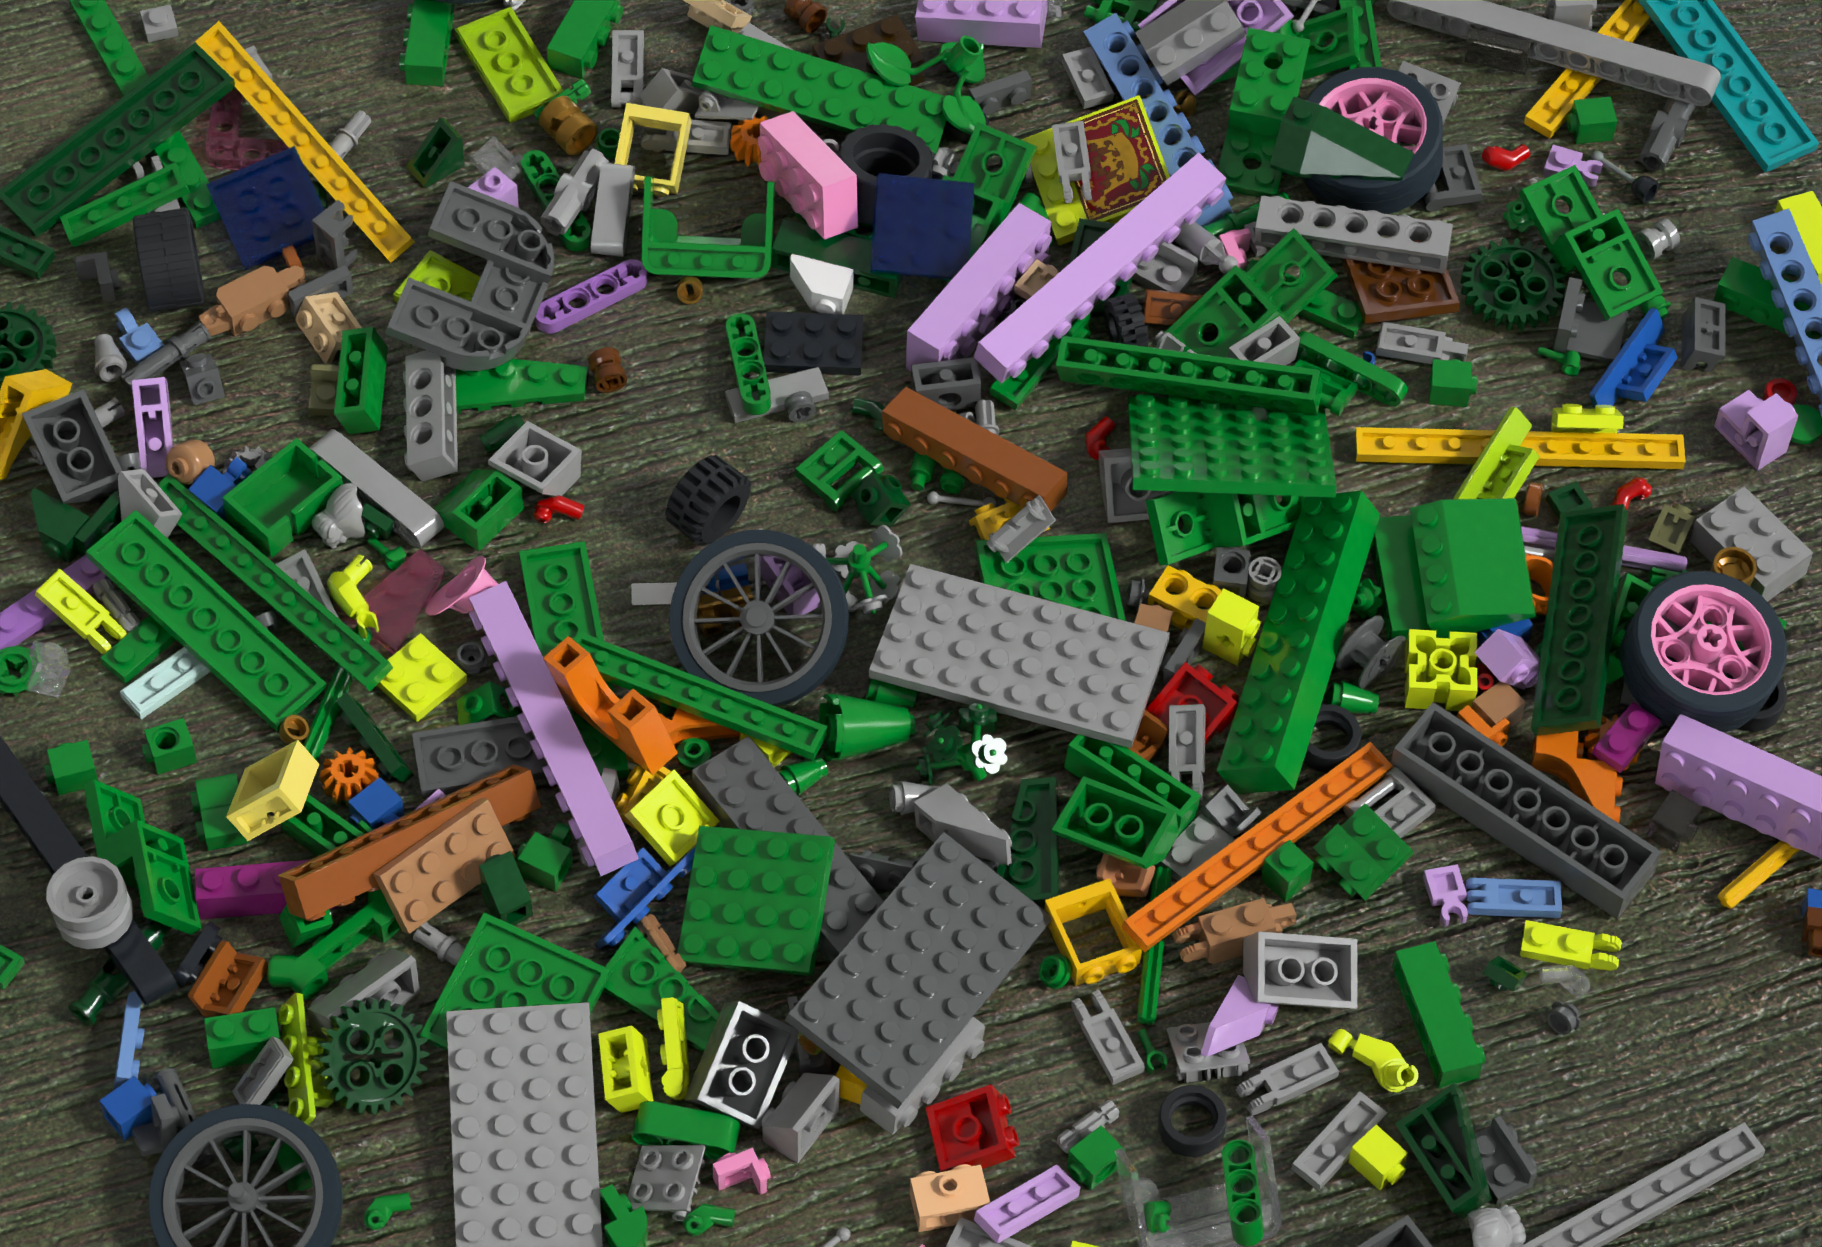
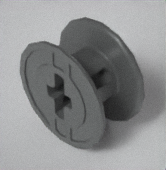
M1374 616L1357 628L1345 642L1336 658L1335 665L1338 669H1345L1355 662L1364 668L1358 682L1362 689H1368L1380 681L1393 668L1406 647L1407 640L1404 636H1397L1387 643L1378 637L1384 623L1381 616Z

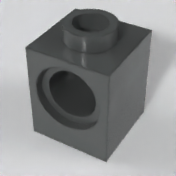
M1217 547L1212 585L1217 586L1221 591L1224 588L1245 599L1250 551L1241 550L1237 547ZM1229 570H1230V571H1234V572H1236V573H1228V572H1226V571H1229Z

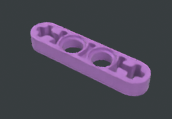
M630 259L541 302L535 317L537 328L541 332L548 334L558 332L642 290L647 284V270L643 266L642 261ZM632 273L634 276L638 275L639 277L634 278L632 275L628 276L627 274ZM606 284L612 286L614 290L609 294H601L597 291V288ZM580 298L586 304L581 308H573L569 305V302L572 299ZM548 314L550 317L555 316V319L550 320V318L548 317L544 318V315Z

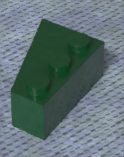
M1455 1083L1395 1123L1451 1211L1459 1218L1464 1219L1470 1211L1477 1210L1492 1200L1465 1092Z

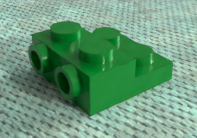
M1366 803L1341 826L1337 823L1313 847L1318 854L1314 860L1328 874L1334 870L1342 878L1338 884L1352 898L1358 894L1364 901L1414 854V851Z

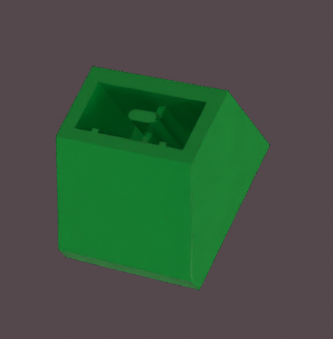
M497 469L473 470L433 509L442 518L444 527L479 552L524 509L522 487Z

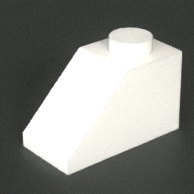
M792 254L790 258V278L811 311L823 314H844L853 291L854 269Z

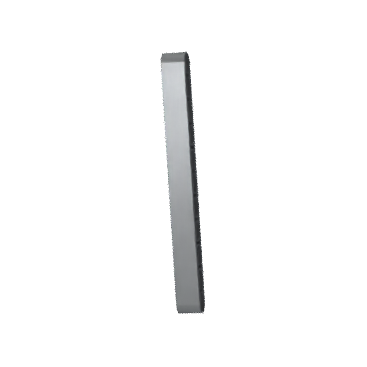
M1389 0L1387 5L1389 14L1400 21L1696 106L1710 104L1721 79L1720 72L1709 64L1484 0Z

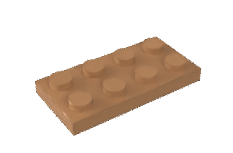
M481 797L373 875L402 932L410 934L481 883L479 865L483 864L486 859L496 854L502 855L508 851H511L514 858H516V855L489 800Z

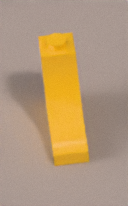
M47 369L5 376L0 389V480L7 478L14 460L31 436L22 413L67 396L73 383Z

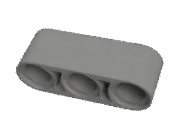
M604 162L601 164L591 238L592 254L624 257L635 166Z

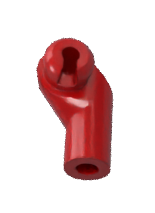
M1524 144L1511 151L1498 146H1488L1482 152L1484 162L1503 171L1511 170L1530 157V151Z
M1107 416L1103 417L1084 437L1087 453L1095 460H1099L1098 451L1110 450L1109 446H1106L1105 438L1116 426L1112 419Z
M1636 477L1616 490L1612 505L1624 504L1628 510L1631 499L1636 496L1640 500L1648 498L1652 493V486L1647 483L1646 479Z
M560 495L539 500L534 506L536 511L533 517L538 522L547 523L551 520L552 514L561 513L579 520L583 514L584 505Z
M1480 662L1475 666L1477 668V690L1483 693L1493 686V678H1496V676L1484 663Z

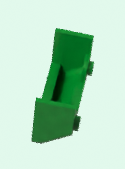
M645 176L642 232L643 266L650 273L660 275L753 279L763 277L771 267L776 182H767L766 213L749 215L743 221L741 238L677 235L678 223L672 212L666 209H653L654 176Z

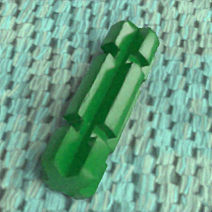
M579 79L571 84L572 88L570 90L567 87L548 100L547 103L549 104L557 97L568 96L577 104V99L583 100L591 94V90L583 79ZM541 105L533 112L538 122L540 114L545 108L544 105Z

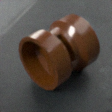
M788 0L784 13L791 20L799 21V26L807 33H812L824 23L828 10L821 3H814L812 0Z
M605 347L598 349L588 358L590 370L595 374L594 383L596 389L603 393L615 392L627 383L626 372L620 366L622 361L619 351L615 348Z

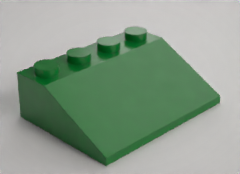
M1515 498L1439 500L1410 508L1427 623L1431 630L1436 631V638H1448L1450 631L1474 633L1536 617L1518 504Z

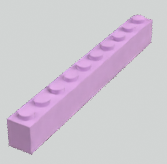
M1197 153L979 341L974 358L1001 384L1010 376L1016 378L1027 366L1026 362L1033 356L1036 359L1039 358L1047 350L1052 339L1055 337L1060 339L1069 331L1072 326L1071 323L1075 319H1084L1094 307L1093 304L1098 299L1104 301L1113 293L1116 288L1115 285L1121 279L1124 282L1129 280L1136 272L1137 265L1143 260L1146 263L1152 260L1159 251L1158 247L1164 242L1170 244L1181 232L1180 228L1186 223L1189 225L1193 224L1203 212L1202 209L1209 204L1211 207L1215 205L1224 194L1222 188L1226 177L1200 153Z
M504 581L469 597L474 609L468 612L476 631L483 629L486 635L480 639L488 656L495 654L498 660L492 664L500 682L507 680L510 685L509 688L505 689V692L512 707L520 706L522 713L517 715L525 734L531 731L535 739L529 742L537 759L544 758L547 766L542 767L550 787L557 784L560 792L555 794V797L562 812L570 811L573 819L567 822L575 839L583 838L586 846L580 849L588 866L595 865L600 876H603L638 860L633 842L564 699L543 660V656L507 582Z

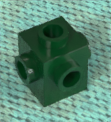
M871 473L861 480L859 487L851 494L858 505V512L868 520L870 525H886L891 528L911 506L901 491L902 486L900 482L891 475Z

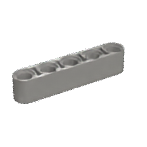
M331 429L309 447L317 455L318 462L322 459L342 476L343 484L355 483L357 485V497L362 506L367 503L394 520V532L413 547L421 548L444 528L442 518L431 506L338 431Z

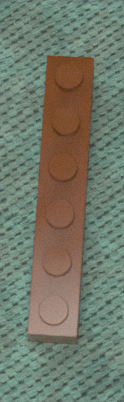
M907 387L882 411L883 433L887 434L889 438L904 443L913 448L918 454H926L946 469H952L960 473L972 483L980 484L993 491L997 496L1006 498L1022 508L1026 506L1028 501H1032L1040 495L1049 510L1052 511L1067 495L1066 471Z

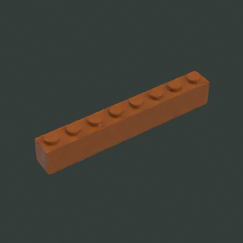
M512 764L278 875L290 914L307 921L316 920L323 917L325 911L332 907L352 903L355 901V896L364 892L379 890L380 887L373 875L376 871L481 797L489 800L501 826L510 822H519L530 817V812L541 808L531 770Z

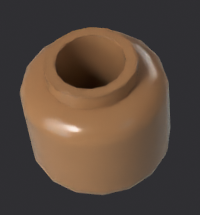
M190 439L173 446L167 452L165 458V467L168 474L183 486L192 485L193 480L199 477L210 465L215 467V457L212 450L206 443L197 439Z

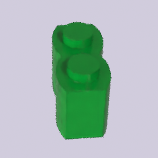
M232 773L195 780L197 791L190 792L194 813L201 811L202 820L195 821L199 842L206 841L208 851L248 844L249 841L226 817L238 788L237 774Z

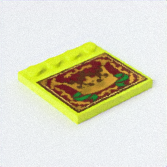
M1140 95L1069 121L1084 122L1092 178L1089 179L1092 200L1085 201L1082 194V180L1070 182L1073 192L1072 203L1065 204L1063 184L1059 180L1052 128L1021 139L1037 147L1031 160L1032 172L1058 245L1074 240L1079 218L1116 224L1170 178Z

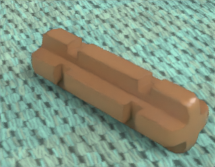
M654 915L644 916L637 923V928L644 937L647 936L645 939L659 950L665 957V960L676 971L681 973L686 967V963L679 953L675 954L677 952L676 947L664 929L658 928L661 925Z

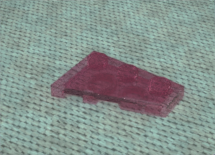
M421 548L363 597L369 606V611L376 614L378 621V633L375 628L368 627L372 631V637L393 655L402 648L401 644L407 633H411L416 624L415 620L423 606H427L445 575L444 567Z

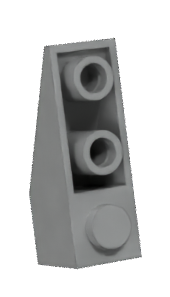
M946 783L914 801L916 827L933 842L945 832L974 856L1005 865L1012 863L1010 848L1012 841L1008 833L994 825L983 811H978L969 803L963 793H958L949 784Z

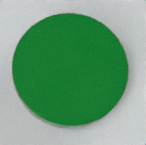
M1793 405L1798 418L1790 441L1798 444L1815 442L1822 434V418L1820 413L1807 405Z

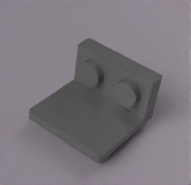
M1569 277L1553 351L1562 353L1576 351L1581 357L1612 363L1620 352L1628 311L1605 321L1596 302L1584 300L1585 293H1580L1582 280Z

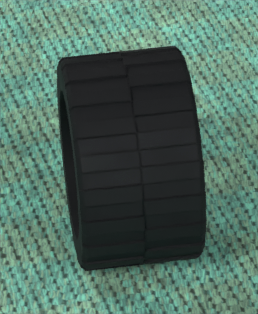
M873 124L863 128L860 127L844 137V141L839 146L838 157L857 175L859 222L877 227H894L895 225H903L915 220L925 210L934 157L930 147L925 144L926 142L921 137L916 136L915 133L909 130L902 129V127L890 126L888 124ZM882 172L894 175L898 178L885 179L870 175L868 173Z
M179 208L134 216L133 230L136 252L149 311L157 312L203 304L205 302L202 273L189 209Z

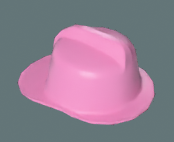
M481 555L471 560L457 576L433 595L425 608V613L433 616L448 608L463 614L473 611L474 609L469 597L498 585L484 569L486 558Z

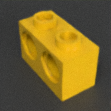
M1168 565L1149 593L1147 605H1159L1166 610L1173 611L1171 624L1182 630L1185 627L1190 629L1196 618L1206 623L1207 612L1221 593V590L1215 585L1206 584L1193 578L1185 570H1177ZM1169 592H1176V593H1178V594H1177V595H1173V594H1170Z

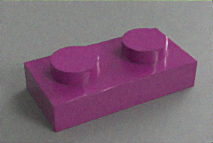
M1632 702L1596 744L1592 754L1621 773L1657 731L1661 720Z

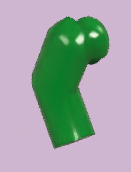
M409 1192L376 1197L365 1211L363 1217L365 1226L371 1230H379L385 1226L394 1212L411 1210Z
M1149 1201L1144 1205L1145 1227L1149 1232L1158 1234V1232L1165 1233L1170 1229V1226L1166 1225V1221L1170 1220L1169 1216L1172 1212L1170 1203L1167 1201Z
M702 1204L686 1216V1219L683 1221V1227L688 1234L693 1236L702 1234L714 1224L733 1227L736 1209Z

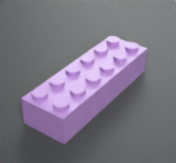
M1020 203L1012 210L907 330L906 369L911 371V365L962 359L964 356L969 357L972 354L981 336H986L991 332L995 325V320L1000 316L1002 310L1010 308V300H1014L1017 296L1014 293L1016 282L1036 259L1046 265L1049 263V245L1052 241V236H1050V220Z
M1680 714L1662 741L1655 784L1669 792H1675L1700 806H1706L1724 814L1731 820H1737L1755 828L1762 834L1775 837L1794 848L1804 850L1822 859V776Z

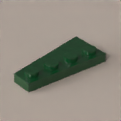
M1056 777L1022 779L1008 834L1012 841V846L1010 847L1012 863L1009 865L1001 863L997 870L998 875L1038 906H1045V900L1059 896L1058 835L1052 833V828L1058 820V783Z

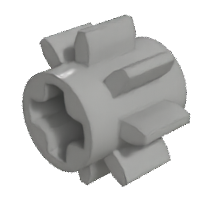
M946 147L938 148L936 155L932 152L934 165L931 184L939 187L943 175L951 178L954 177L960 163L958 162V155Z

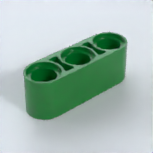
M644 1101L639 1105L631 1138L641 1146L704 1145L706 1148L703 1158L718 1161L720 1157L735 1152L741 1124L737 1119L724 1114L654 1101Z
M1236 1139L1225 1144L1222 1149L1231 1234L1237 1244L1253 1246L1264 1237L1255 1153L1253 1146L1248 1141Z

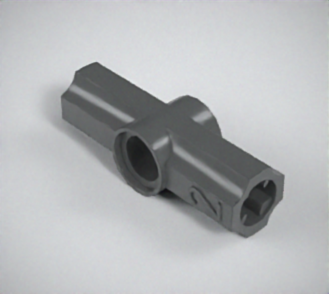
M1668 98L1663 110L1657 112L1649 131V138L1640 153L1639 162L1644 165L1645 169L1652 172L1665 169L1674 148L1679 147L1684 138L1689 123L1688 120L1696 105Z

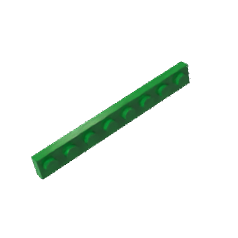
M578 631L574 638L576 643L590 653L603 680L628 690L634 689L641 695L808 759H815L828 734V726L590 635Z

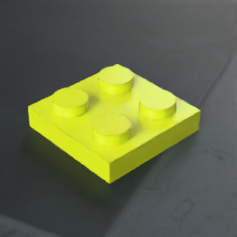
M420 633L388 659L393 669L376 686L418 722L467 682V674Z
M675 770L666 775L625 814L626 818L670 867L677 863L696 844L699 826L714 827L719 822V819Z

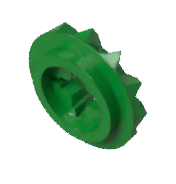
M11 646L0 650V693L2 695L12 693L17 697L18 693L24 690L30 692L32 685L40 681L41 663L38 656L32 650L21 646ZM7 665L15 670L20 669L21 678L15 677L13 674L9 675Z

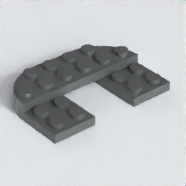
M450 181L427 236L488 260L470 302L408 278L385 334L447 358L445 366L463 371L487 370L508 362L523 347L553 273V247L551 243H547L542 235L543 228L523 210Z

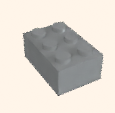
M1745 486L1695 521L1690 542L1712 564L1716 554L1727 547H1738L1750 553L1757 566L1750 587L1760 593L1767 602L1807 573L1813 552Z

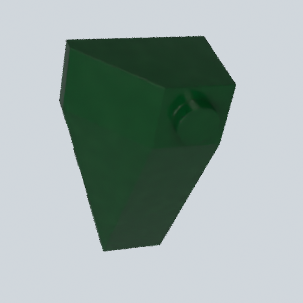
M1293 97L1281 121L1270 168L1301 178H1311V174L1330 175V179H1341V175L1360 176L1363 180L1402 181L1414 157V152L1325 106Z

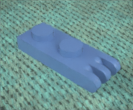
M1469 878L1466 880V888L1470 890L1467 892V901L1471 902L1467 904L1468 914L1561 917V881Z
M135 991L128 994L124 1011L113 1091L133 1076L138 1079L140 1061L133 1059L135 1049H142L145 1029L138 1028L142 1001Z

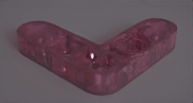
M236 88L212 105L206 141L207 161L212 167L228 170L282 173L290 172L297 167L299 159L282 140L239 138L243 100L242 94ZM227 100H233L230 102V112L225 111L224 104L227 103ZM222 123L233 125V128L227 132L216 130L217 126ZM219 150H225L222 155H216L219 153ZM235 150L238 152V157H234ZM249 150H257L261 153L255 159L244 157V154ZM266 152H271L269 153L270 159H267ZM282 154H288L285 159H280Z

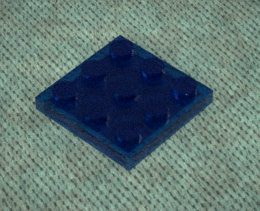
M295 146L206 184L245 270L281 255L282 249L287 246L293 245L295 249L314 240L312 220L322 213L324 208Z
M879 173L876 182L870 271L953 279L969 261L974 183Z

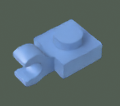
M127 308L115 313L116 318L119 320L116 324L124 334L119 338L120 345L135 365L165 346L148 323L138 327L134 317Z

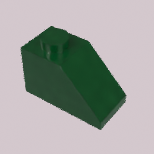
M33 488L30 493L42 549L52 558H61L71 563L78 554L75 535L90 517L67 504H63L58 499Z

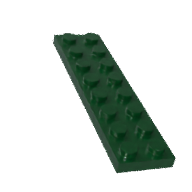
M194 43L0 189V202L38 238L61 220L60 216L75 210L235 88L234 79L198 44Z
M1624 504L1560 513L1531 729L1535 736L1598 729L1601 727L1628 511Z

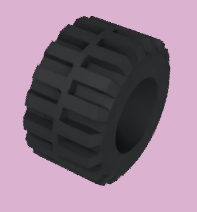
M718 455L707 456L691 467L675 486L667 503L665 511L666 520L698 546L711 544L722 537L742 514L750 496L751 482Z

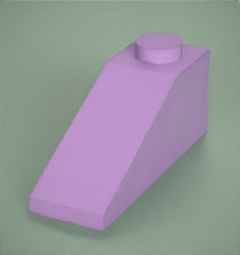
M165 377L132 380L141 469H145L151 478L166 477L168 472L165 467V458L167 452L173 447L168 382Z
M1238 975L1209 1025L1200 1055L1208 1057L1259 1036L1266 1023L1273 1024L1279 1005L1255 1003L1245 977Z

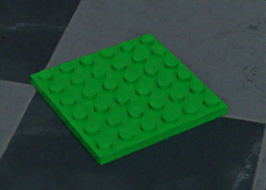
M1138 394L1136 397L1128 396L1127 411L1133 490L1336 498L1337 485L1325 408L1320 405L1316 416L1169 396L1168 398H1155L1150 394Z

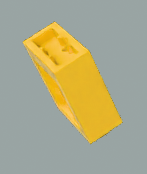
M1110 878L1045 900L1044 910L1049 913L1052 920L1048 927L1061 955L1067 957L1071 962V977L1075 986L1083 983H1097L1104 976L1115 972L1126 973L1140 964L1142 949L1121 927L1128 916ZM1105 909L1124 949L1080 964L1062 923Z

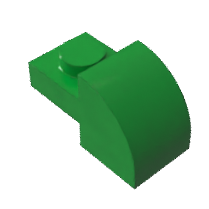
M613 1184L601 1189V1207L611 1222L604 1226L605 1241L608 1246L647 1247L648 1227L644 1207L641 1206L633 1211L627 1196L624 1193L619 1195Z

